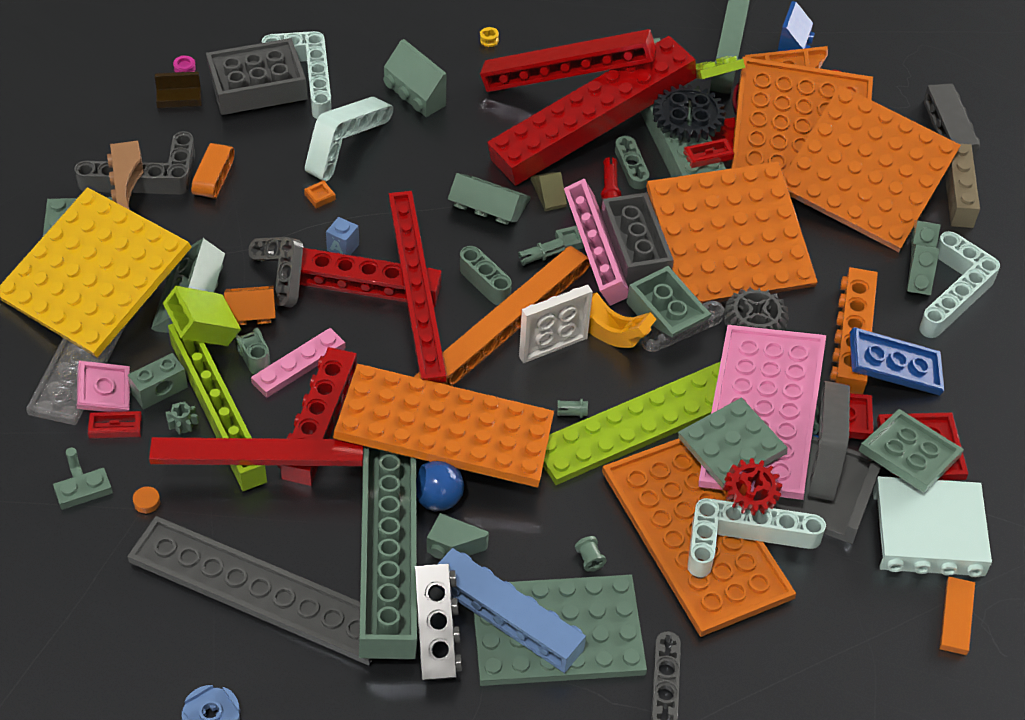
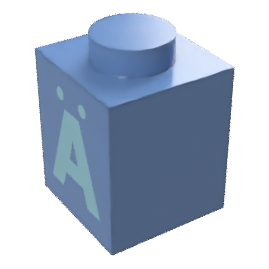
M338 217L326 231L327 251L351 255L359 246V226Z

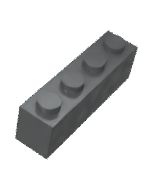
M953 83L928 85L923 102L936 133L959 144H971L974 160L976 152L980 148V140L973 131V124L969 122L966 108L962 106L960 95L956 92Z

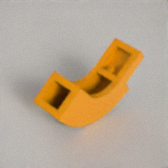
M597 292L592 294L588 333L615 347L631 348L635 347L639 340L651 331L650 327L656 321L651 312L636 317H625L614 312Z

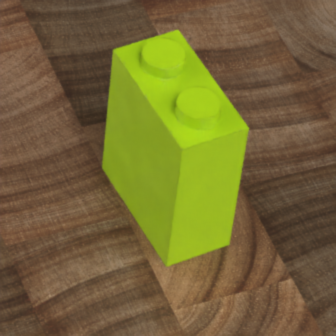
M175 286L163 302L181 339L229 346L241 330L223 294Z

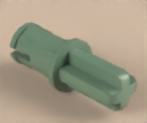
M561 238L543 244L537 243L535 247L519 251L518 257L520 259L529 256L520 261L525 266L540 259L544 261L546 257L564 251L565 245Z

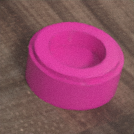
M180 56L173 62L175 72H195L196 70L195 60L190 56Z

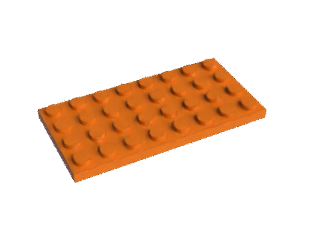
M357 364L334 430L333 438L429 462L442 461L458 469L538 488L554 411Z
M678 438L604 465L602 473L699 636L702 637L794 600L796 592L764 542L717 535L711 572L705 577H696L689 572L688 556L692 521L697 502L704 498L734 502V500H726L725 497L729 491L699 487L701 463Z

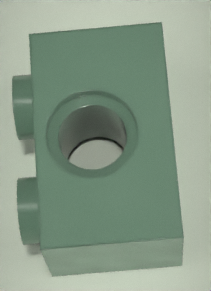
M173 353L128 374L131 393L143 410L188 388L185 369Z

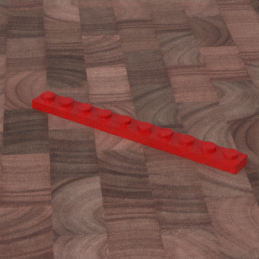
M412 191L389 193L391 215L420 378L436 383L446 382L445 365Z

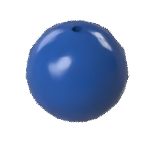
M432 461L423 464L416 478V500L424 508L434 512L445 511L455 506L461 499L464 491V480L461 472L454 466L442 461Z

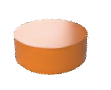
M153 487L138 489L133 495L134 507L140 513L154 512L160 506L158 491Z

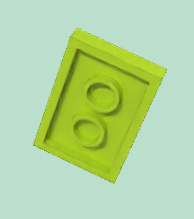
M724 56L717 58L716 63L715 61L696 64V79H705L745 68L744 59H737L736 56Z

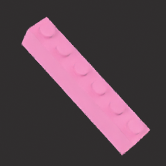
M582 179L564 188L599 290L611 306L626 299L629 288L595 195L586 180Z

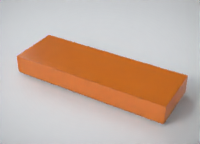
M948 577L946 581L940 650L962 655L968 654L975 582Z

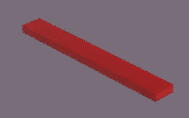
M152 437L149 461L150 464L363 466V445L338 439Z

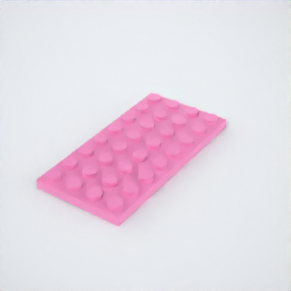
M728 325L711 414L742 397L788 447L786 455L764 466L768 468L772 465L771 473L780 475L777 483L782 484L780 490L781 497L804 500L826 335ZM701 465L699 487L723 490ZM753 481V483H752V485H751V487H752V488H751V492H753V490H754V488H755V487H754V484H755L754 481Z

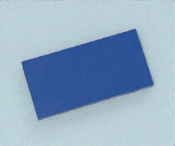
M855 327L850 331L852 372L936 395H941L944 392L940 351Z

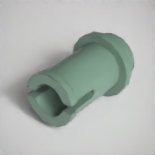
M580 399V401L558 400L557 416H580V419H582L583 416H588V401H583V399Z

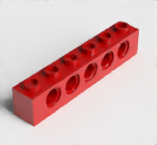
M303 248L299 285L407 302L400 263ZM426 268L433 306L436 307L441 289V270Z
M328 347L325 355L320 356L317 375L313 374L311 378V390L309 394L304 395L302 412L297 413L294 421L295 429L293 433L288 434L287 439H330L357 366V353ZM277 465L281 469V478L283 480L309 486L312 485L319 466Z

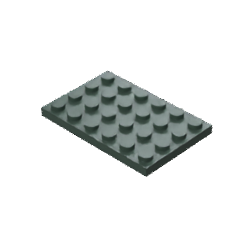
M632 575L509 582L517 591L525 596L534 598L540 606L548 611L555 612L561 620L570 626L578 627L586 635L584 651L565 673L473 612L480 686L646 675L647 667Z

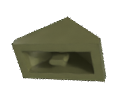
M551 172L531 177V182L545 211L567 207L561 172Z

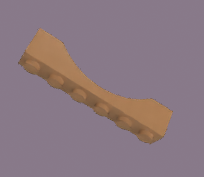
M138 141L110 144L111 154H107L109 168H113V171L109 172L111 186L115 185V189L111 190L112 201L129 209L132 189L143 174L142 156Z

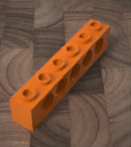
M849 267L847 276H843L841 280L840 290H844V294H840L838 304L842 311L838 312L836 325L840 326V330H836L834 343L838 344V348H834L832 362H836V367L832 366L830 381L850 385V393L863 394L868 376L852 372L850 331L855 327L872 332L878 272Z

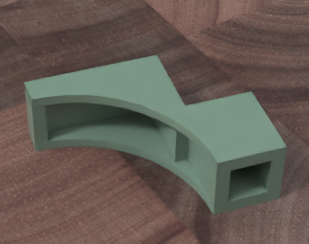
M915 220L910 241L911 263L906 291L931 295L940 251L939 248H936L940 224Z

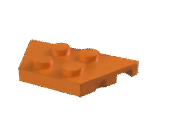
M828 46L745 55V57L821 68L828 56Z

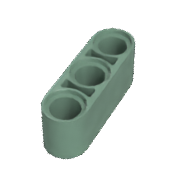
M467 246L461 250V274L495 305H499L511 295L512 282L509 276L480 249L474 246Z

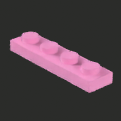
M329 328L251 377L252 384L268 398L317 367L320 356L325 355L328 347L344 350L345 342Z

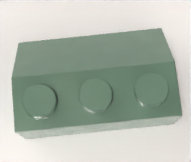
M405 39L401 40L384 66V83L388 88L393 89L399 94L403 100L411 104L416 111L428 117L446 106V73Z
M456 173L448 200L454 201L455 207L467 210V207L474 208L475 214L488 217V214L496 216L495 221L507 225L509 221H518L531 199V196L460 173Z

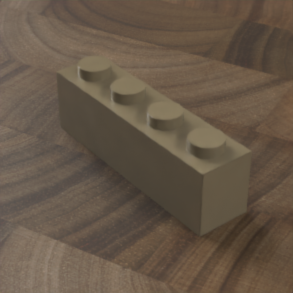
M960 144L961 146L945 173L950 223L954 227L974 228L980 211L972 145Z

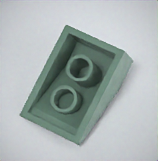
M669 266L629 285L626 303L637 316L651 312L656 318L652 326L671 337L711 317V313Z

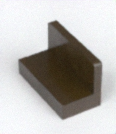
M198 71L155 74L157 108L202 106L201 84Z

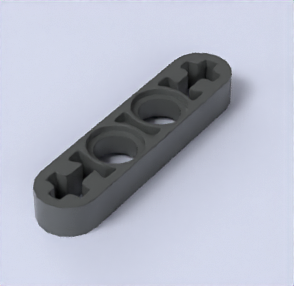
M669 631L660 633L655 643L651 720H661L663 709H668L667 720H678L681 642L675 633ZM665 642H670L669 656H664ZM669 665L674 669V673L664 675L659 671V667ZM663 689L669 690L673 694V698L663 700L658 696V692Z

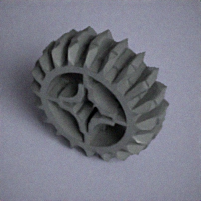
M751 287L747 291L740 289L738 293H733L726 302L723 313L725 326L734 325L786 331L789 321L788 307L784 306L783 299H778L777 294L771 295L769 289L766 292L761 291L760 287L757 290H753Z

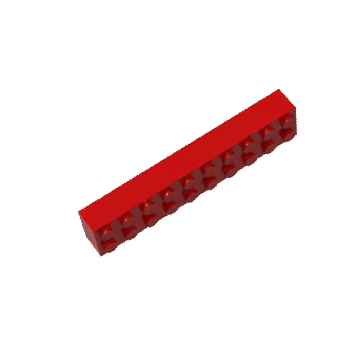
M667 36L655 43L656 50L652 62L611 69L489 140L487 144L491 161L516 186L651 106L657 100L658 94L663 95L664 89L670 92L671 86L679 89V84L684 86L696 79V60L673 38Z

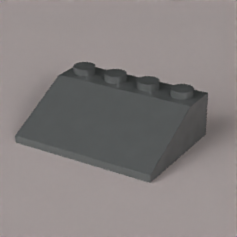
M292 38L206 53L221 115L308 99L306 78Z

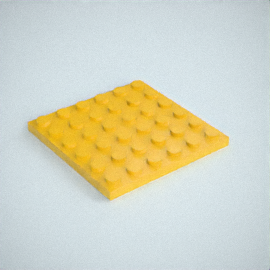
M87 187L1 283L0 300L98 358L192 247L188 241Z

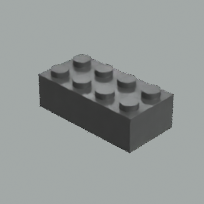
M648 193L603 199L601 214L627 285L629 286L667 266L672 269L674 260Z

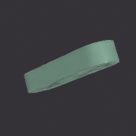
M621 136L616 140L615 145L617 158L629 185L634 189H643L646 187L647 181H649V171L635 140L629 136ZM634 160L637 164L630 165L626 161Z

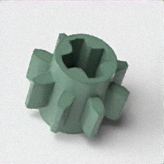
M186 402L172 404L171 412H166L169 429H175L178 434L191 432L193 424L199 423L195 406L190 407Z

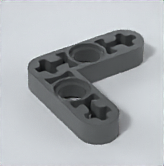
M290 237L254 239L249 246V256L252 259L278 261L275 288L276 304L288 308L293 307L298 300L303 255L302 242L299 239ZM277 244V251H276V253H275V255H274V248H275V245ZM289 267H290V268H291L290 276L287 278V272H288V269H289Z

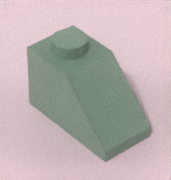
M440 513L427 536V552L435 558L443 559L454 548L458 552H463L470 556L487 549L489 532Z

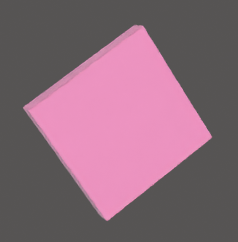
M79 361L76 409L104 412L129 411L130 384L128 374H130V366Z

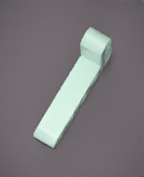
M313 31L264 36L262 43L292 38L299 61H307L313 117L318 119L322 113L332 110L324 35Z
M369 97L322 113L315 123L305 163V171L327 182L335 171L343 138L387 123L393 114V106L376 97Z
M950 231L944 232L940 236L937 248L940 249L938 259L962 274V276L926 308L919 330L922 335L928 338L939 336L993 285L1000 268V263L996 258L957 233Z
M709 498L701 499L696 504L692 521L688 570L696 577H705L711 572L717 535L814 549L821 544L826 523L823 518L815 514L768 508L765 514L758 510L756 515L752 516L751 510L747 509L743 514L741 513V506L733 508L734 502Z

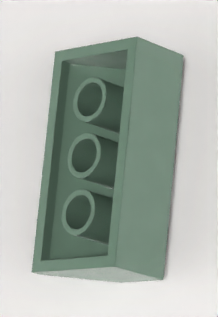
M202 238L191 245L192 248L167 276L152 324V330L169 333L168 325L173 324L163 302L175 286L213 293L217 288L219 273L223 269L222 263L225 253L206 239Z

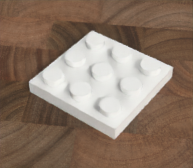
M589 285L574 288L567 293L553 296L548 300L522 309L519 357L523 363L588 338L593 293Z

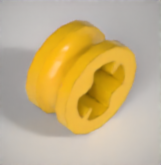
M492 27L483 28L480 31L481 44L487 47L496 46L499 42L498 30Z

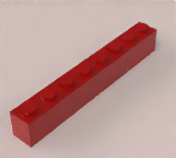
M647 29L485 60L480 76L487 92L652 62L656 46L651 30Z

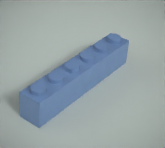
M452 548L438 563L449 564L450 570H455L456 587H451L452 598H457L459 603L563 673L569 669L584 651L586 635L578 627L570 626L561 620L555 612L548 611L540 606L534 598L523 595L511 583L496 577L487 567H481L473 562L467 554L460 553ZM437 586L438 589L445 593L442 587Z

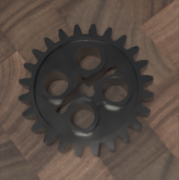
M679 84V89L671 86L670 92L664 89L663 95L658 94V98L654 101L653 121L657 122V128L663 127V134L670 132V138L677 135L678 141H681L684 137L687 139V142H690L691 138L699 142L700 137L708 140V135L714 137L716 131H721L726 115L725 105L720 104L721 98H715L716 93L707 94V88L701 91L700 86L692 89L690 84H688L687 88ZM688 100L691 101L690 126L687 125Z

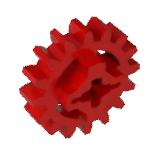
M750 458L748 464H746L742 459L739 461L738 466L733 464L725 476L724 480L726 482L723 490L729 491L725 498L726 500H734L733 508L741 506V513L743 514L747 509L751 510L752 516H755L758 510L765 514L768 508H774L777 503L776 501L781 497L780 490L782 484L777 483L780 475L771 473L772 465L768 468L763 467V460L759 464H755L754 459ZM753 481H754V482H755V484H754V487H755V488H754L753 492H751V488H752L751 485H752V483H753Z

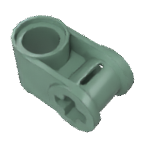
M258 328L243 336L236 335L234 342L237 351L252 374L255 375L271 365L268 346Z

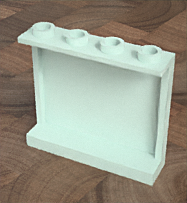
M877 477L873 488V499L878 501L883 555L879 566L880 570H889L891 572L910 571L919 574L942 573L948 576L954 574L969 575L971 577L986 576L992 559L981 483L937 480L923 493L902 478Z

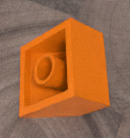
M274 286L225 290L224 298L239 325H246L247 320H256L257 324L271 323V319L276 318Z

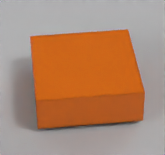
M324 180L304 189V195L315 208L336 200L335 193Z

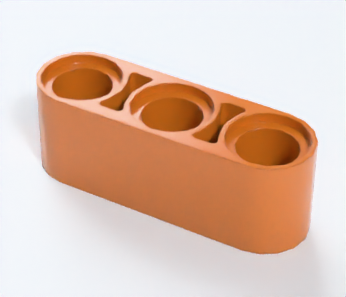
M215 143L209 144L192 181L191 190L193 195L217 198L232 166L235 154L234 147Z

